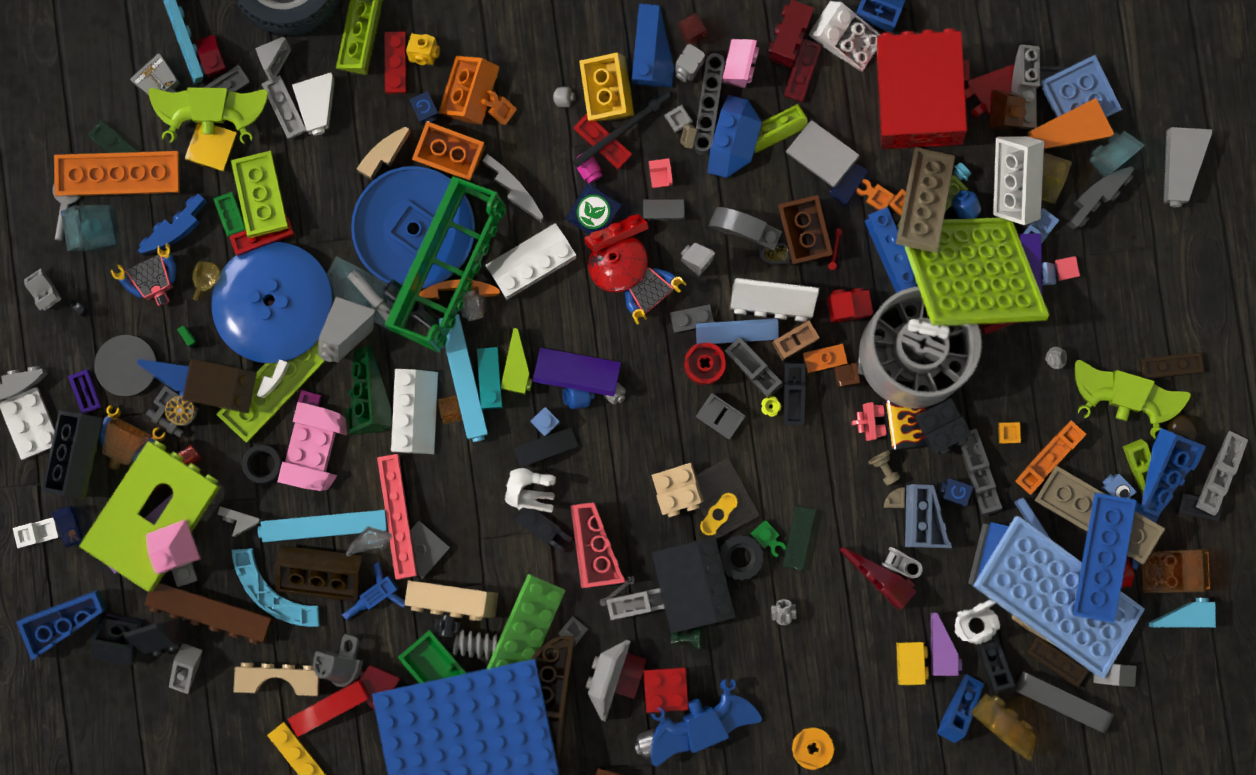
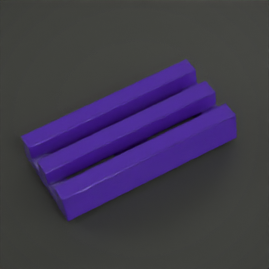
M89 369L68 376L82 414L103 408ZM82 375H85L96 405H93ZM77 377L79 379L81 388L86 398L88 408H85L79 389L77 387L75 378Z

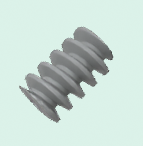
M461 630L460 634H456L453 655H457L460 650L461 656H465L468 651L469 656L472 658L475 652H477L478 659H481L483 654H485L486 660H489L498 643L497 635L494 634L492 640H490L489 634L486 633L482 639L480 632L477 633L476 637H473L472 631H469L468 635L465 636L464 630Z

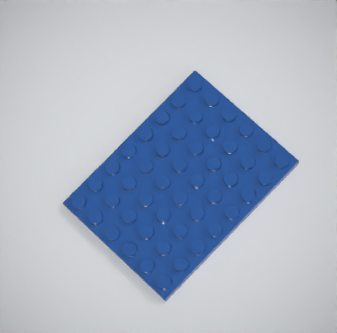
M536 659L372 694L388 775H559Z

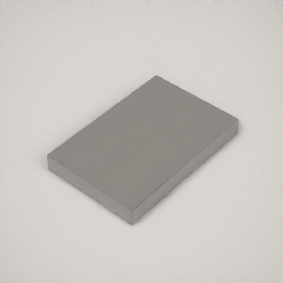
M812 120L786 151L789 156L833 188L838 185L860 157L859 154Z

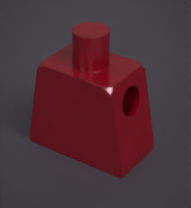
M369 665L366 671L361 669L356 681L360 680L369 696L366 702L375 710L372 694L395 689L401 677L374 665Z

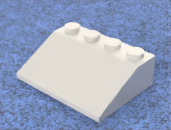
M736 278L732 286L730 310H734V314L746 315V312H752L756 317H766L769 314L775 315V319L787 320V317H795V321L807 322V319L813 317L819 288Z

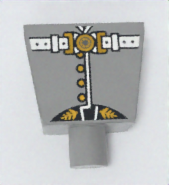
M159 53L130 79L148 95L150 88L176 93L175 89L180 85L172 70Z

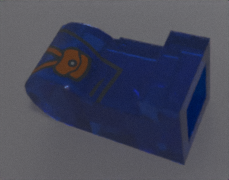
M67 506L51 512L65 547L68 548L82 543L83 536L74 507Z

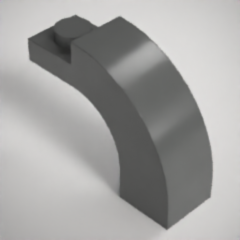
M716 207L709 223V227L724 234H733L746 238L770 250H775L782 231L767 225L766 222L724 207Z

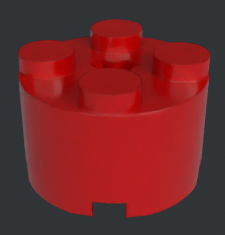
M712 343L694 345L687 352L684 360L686 375L691 381L699 385L715 383L721 378L726 367L723 351ZM700 360H709V368L704 367L703 369L700 367L702 364Z

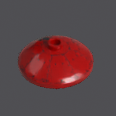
M631 236L595 253L592 251L588 262L589 274L594 283L601 289L608 292H623L634 287L643 278L648 266V255L643 244L637 238Z

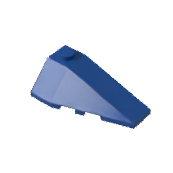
M639 4L632 84L672 88L674 65L660 5Z
M1161 428L1152 448L1140 510L1159 516L1173 498V492L1178 485L1182 486L1186 481L1184 479L1190 470L1194 471L1206 446Z

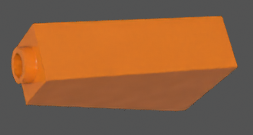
M1095 98L1029 131L1027 135L1028 137L1044 141L1045 150L1106 139L1114 135V132L1099 102Z

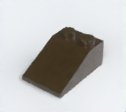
M190 359L182 400L235 412L249 413L257 373Z

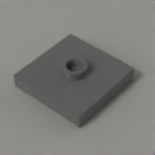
M418 521L410 531L417 574L423 579L450 547L423 523Z

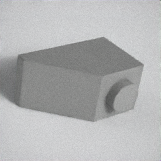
M182 644L173 662L169 688L186 694L189 693L200 664L202 650Z

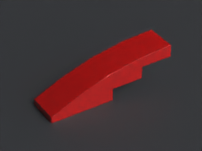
M359 680L288 718V721L296 736L299 737L368 700L369 696Z

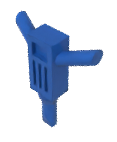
M380 561L373 565L377 584L360 595L358 602L342 614L346 621L362 610L372 609L386 598L402 608L406 606L405 600L394 594L399 588L391 576L383 578Z

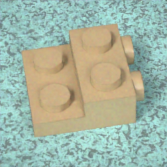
M692 462L652 475L662 515L668 514V517L680 514V509L687 508L688 511L700 508L699 503L704 502Z

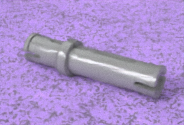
M357 269L353 270L354 273L351 272L347 278L370 302L371 308L377 310L387 321L392 309L386 303V299L380 297Z

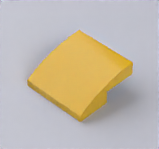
M197 123L185 160L224 172L237 133L214 125V135H203L202 123Z

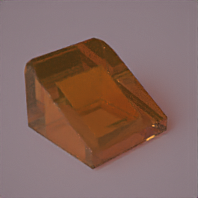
M457 395L438 400L443 424L462 420Z

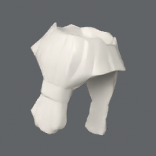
M525 468L512 470L507 484L506 503L519 510L524 507L551 513L553 505L539 503L536 500L538 498L554 500V493L522 490V488L531 483L546 486L554 485L556 476L533 473Z
M989 600L978 604L972 610L964 609L959 611L955 623V633L963 641L976 645L991 640L992 636L1000 628L997 614L989 609L995 604V601ZM972 618H979L984 622L985 628L983 632L979 634L971 632L968 624Z

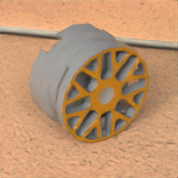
M176 396L166 404L165 415L173 424L180 426L188 425L196 417V407L193 402L182 400L183 396Z

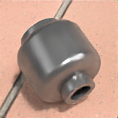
M656 729L643 732L637 737L635 749L638 755L642 754L645 759H651V743Z

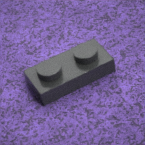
M710 304L670 313L674 333L696 329L697 323L714 322Z

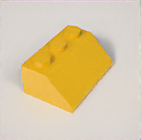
M617 52L579 61L588 121L617 120L634 116L626 57Z

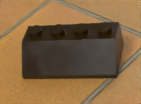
M280 545L276 559V592L358 602L362 573V555Z

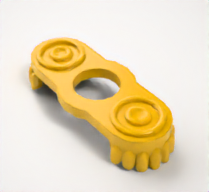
M725 493L716 505L709 509L708 515L700 525L702 533L708 536L716 534L720 525L727 521L730 512L734 507H737L736 504L738 502L735 495ZM715 509H721L724 512L722 520L717 521L713 518L712 513Z

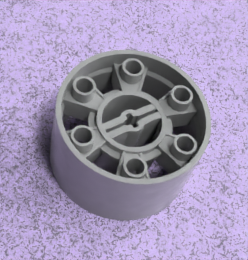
M919 287L902 290L890 297L867 324L859 346L861 369L873 390L887 401L914 409L936 405L952 395L971 376L976 368L981 352V335L978 324L948 325L951 328V333H949L946 339L939 338L938 335H919L908 330V324L911 319L919 320L920 323L922 321L931 323L930 319L923 318V309L926 306ZM896 307L903 324L893 329L880 317ZM905 309H911L914 316H907ZM874 332L880 333L882 340H876ZM960 336L964 355L948 352L950 338ZM874 346L886 348L888 361L879 363ZM912 361H921L928 365H919ZM949 364L955 365L958 372L954 373L949 369ZM940 371L955 382L952 386L942 391L937 390L933 377ZM898 375L912 381V390L895 382ZM922 388L926 392H918L917 389Z

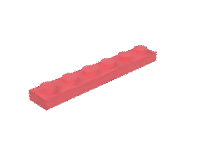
M399 455L377 457L395 578L399 580L417 576Z

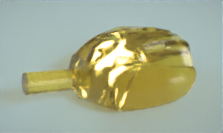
M203 261L196 264L192 275L193 283L197 288L192 298L193 300L197 301L201 291L212 288L218 282L220 272L217 265Z

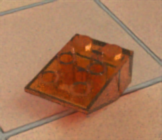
M1208 550L1152 551L1145 564H1141L1143 593L1210 591Z

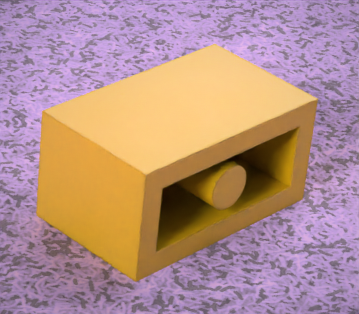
M924 642L896 643L898 684H925V680L929 678L928 667H925L924 659L928 658L927 646H924Z

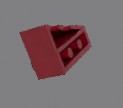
M791 0L789 5L785 4L781 16H784L782 24L778 23L774 33L777 35L775 43L771 41L767 51L770 54V61L792 68L813 13V7Z

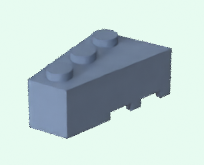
M906 485L905 547L952 548L945 530V523L942 520L934 485Z

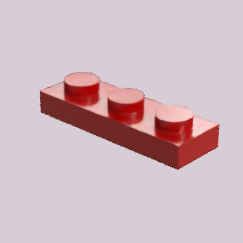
M385 32L386 94H406L405 32Z
M587 113L573 127L591 146H594L610 134L598 122L588 121ZM616 139L599 151L617 170L632 156V153Z
M639 214L631 215L621 222L613 223L603 230L591 233V235L584 237L586 245L595 253L649 228L647 222Z
M286 215L288 229L248 238L246 230L229 236L236 256L238 257L259 247L294 236L295 234L288 216Z

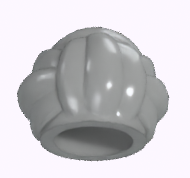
M1057 346L1050 348L1045 357L1047 364L1054 369H1061L1067 362L1066 351Z

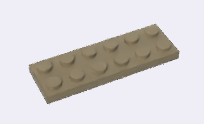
M915 147L896 244L937 253L955 156Z
M1055 466L1036 497L1035 502L1088 532L1094 494L1104 493L1060 467ZM1134 512L1127 556L1144 565L1165 528Z

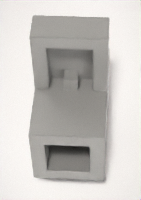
M41 268L24 279V285L35 298V304L39 310L43 309L45 311L61 300L57 289Z

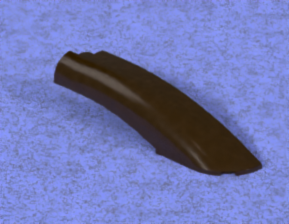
M561 636L549 640L548 643L535 652L531 659H536L559 775L566 730L575 636Z

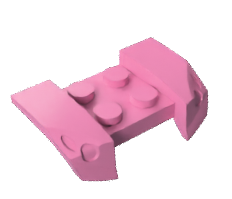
M297 402L293 418L295 424L286 460L282 462L277 482L311 490H328L337 475L326 473L335 434L347 435L346 418L337 412Z

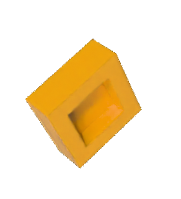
M1020 422L998 423L999 444L1021 443Z

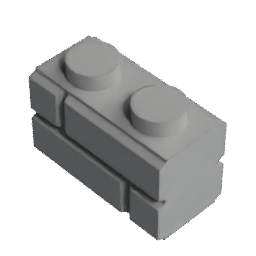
M688 44L676 62V76L684 82L687 80L693 81L697 71L704 64V52Z

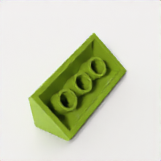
M350 0L336 69L368 74L383 0Z

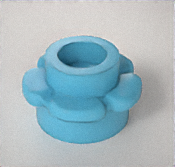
M961 162L958 165H954L955 170L953 174L960 181L962 179L968 180L967 177L971 175V172Z

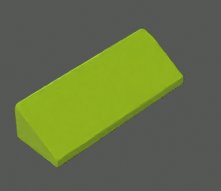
M798 104L762 122L754 150L755 153L803 130L808 125L807 117Z

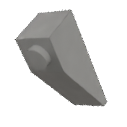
M694 243L692 246L688 244L681 252V255H683L681 261L700 277L713 261L715 253L697 243Z

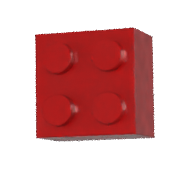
M685 667L643 670L647 713L661 712L657 708H661L663 711L688 710Z

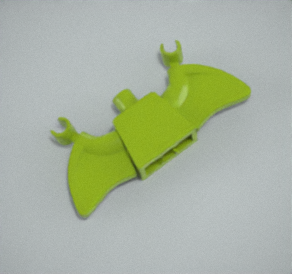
M156 88L148 90L155 112L166 124L171 126L169 130L162 134L163 140L166 138L167 133L172 135L170 143L177 137L176 129H179L184 121L191 119L194 123H202L203 135H214V123H224V120L233 122L237 130L241 132L240 141L245 144L242 139L244 134H248L252 141V134L246 130V127L255 122L260 116L268 98L267 90L246 94L235 93L227 88H187L186 91L176 93Z
M1081 360L1075 362L1076 384L1080 394L1087 402L1086 405L1079 406L1078 413L1082 408H1086L1088 412L1084 418H1087L1090 415V408L1092 406L1095 407L1100 401H1109L1110 405L1118 407L1116 419L1128 421L1130 411H1143L1149 416L1150 423L1153 424L1150 434L1154 439H1156V431L1161 429L1159 423L1175 417L1184 408L1191 396L1189 392L1164 390L1155 385L1152 380L1122 371H1100Z

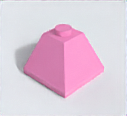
M187 520L146 534L148 554L156 574L165 573L200 559Z

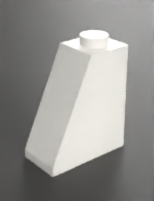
M332 73L292 85L309 135H320L325 132V129H329L335 81Z

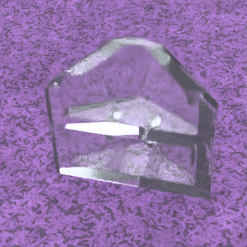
M367 527L352 542L346 555L350 557L353 553L374 548L385 549L392 539V534Z

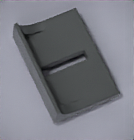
M711 393L696 415V418L730 440L745 418V415ZM723 408H727L728 410L716 425L714 423Z

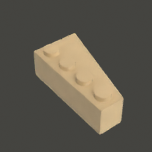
M408 581L405 605L411 606L412 611L423 612V609L426 608L431 609L430 613L443 615V611L450 612L452 617L462 618V615L466 614L470 615L472 620L482 621V617L495 618L499 593Z

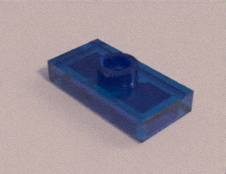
M854 163L838 185L832 188L829 195L842 204L847 205L867 175L868 170Z

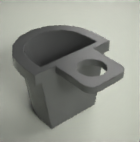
M345 634L342 637L339 653L316 651L313 661V669L316 676L332 681L338 687H347L355 683L359 677L363 662L356 659L359 639ZM349 640L353 643V648L350 652L346 650V644Z

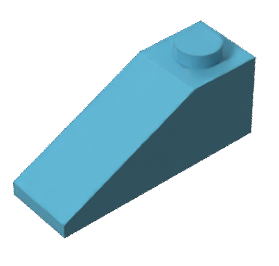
M1196 598V602H1189L1149 622V627H1216L1215 602H1209V598Z

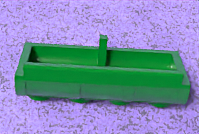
M430 630L398 657L419 683L467 674Z

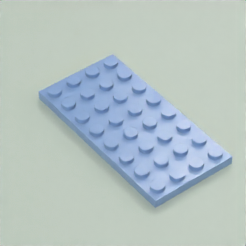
M1015 516L973 586L1099 678H1105L1145 609L1120 591L1115 624L1073 616L1082 562L1021 517Z

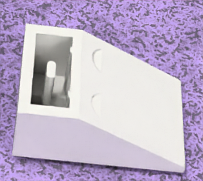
M833 1L829 2L808 34L819 44H822L824 48L860 71L864 70L877 50V36H881L842 2Z

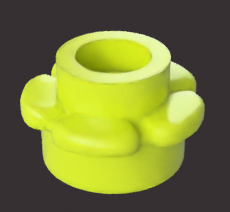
M776 397L765 398L761 403L762 412L770 417L776 416L777 412L781 410V403L778 402Z

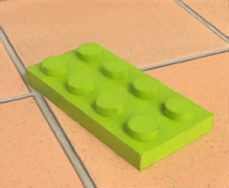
M267 151L231 160L248 238L288 229L272 152Z

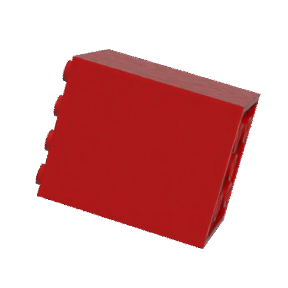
M950 28L935 33V30H925L923 34L905 31L902 32V35H893V33L888 32L877 36L876 55L881 150L963 145L967 130L961 31Z

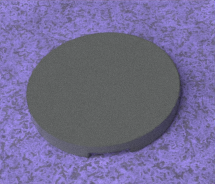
M120 335L111 338L101 346L95 358V374L99 383L107 391L118 396L130 397L141 393L152 384L155 377L137 366V360L157 362L152 348L144 340L132 335Z

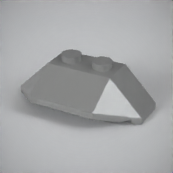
M625 640L602 652L600 657L595 656L592 665L595 673L593 677L589 676L586 688L589 689L588 695L603 721H606L631 642L629 640Z

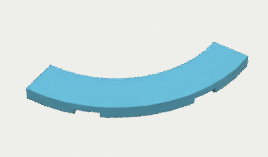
M253 548L232 550L236 573L245 591L259 607L277 619L288 623L308 627L320 626L319 606H308L289 601L276 593L266 583L256 565Z

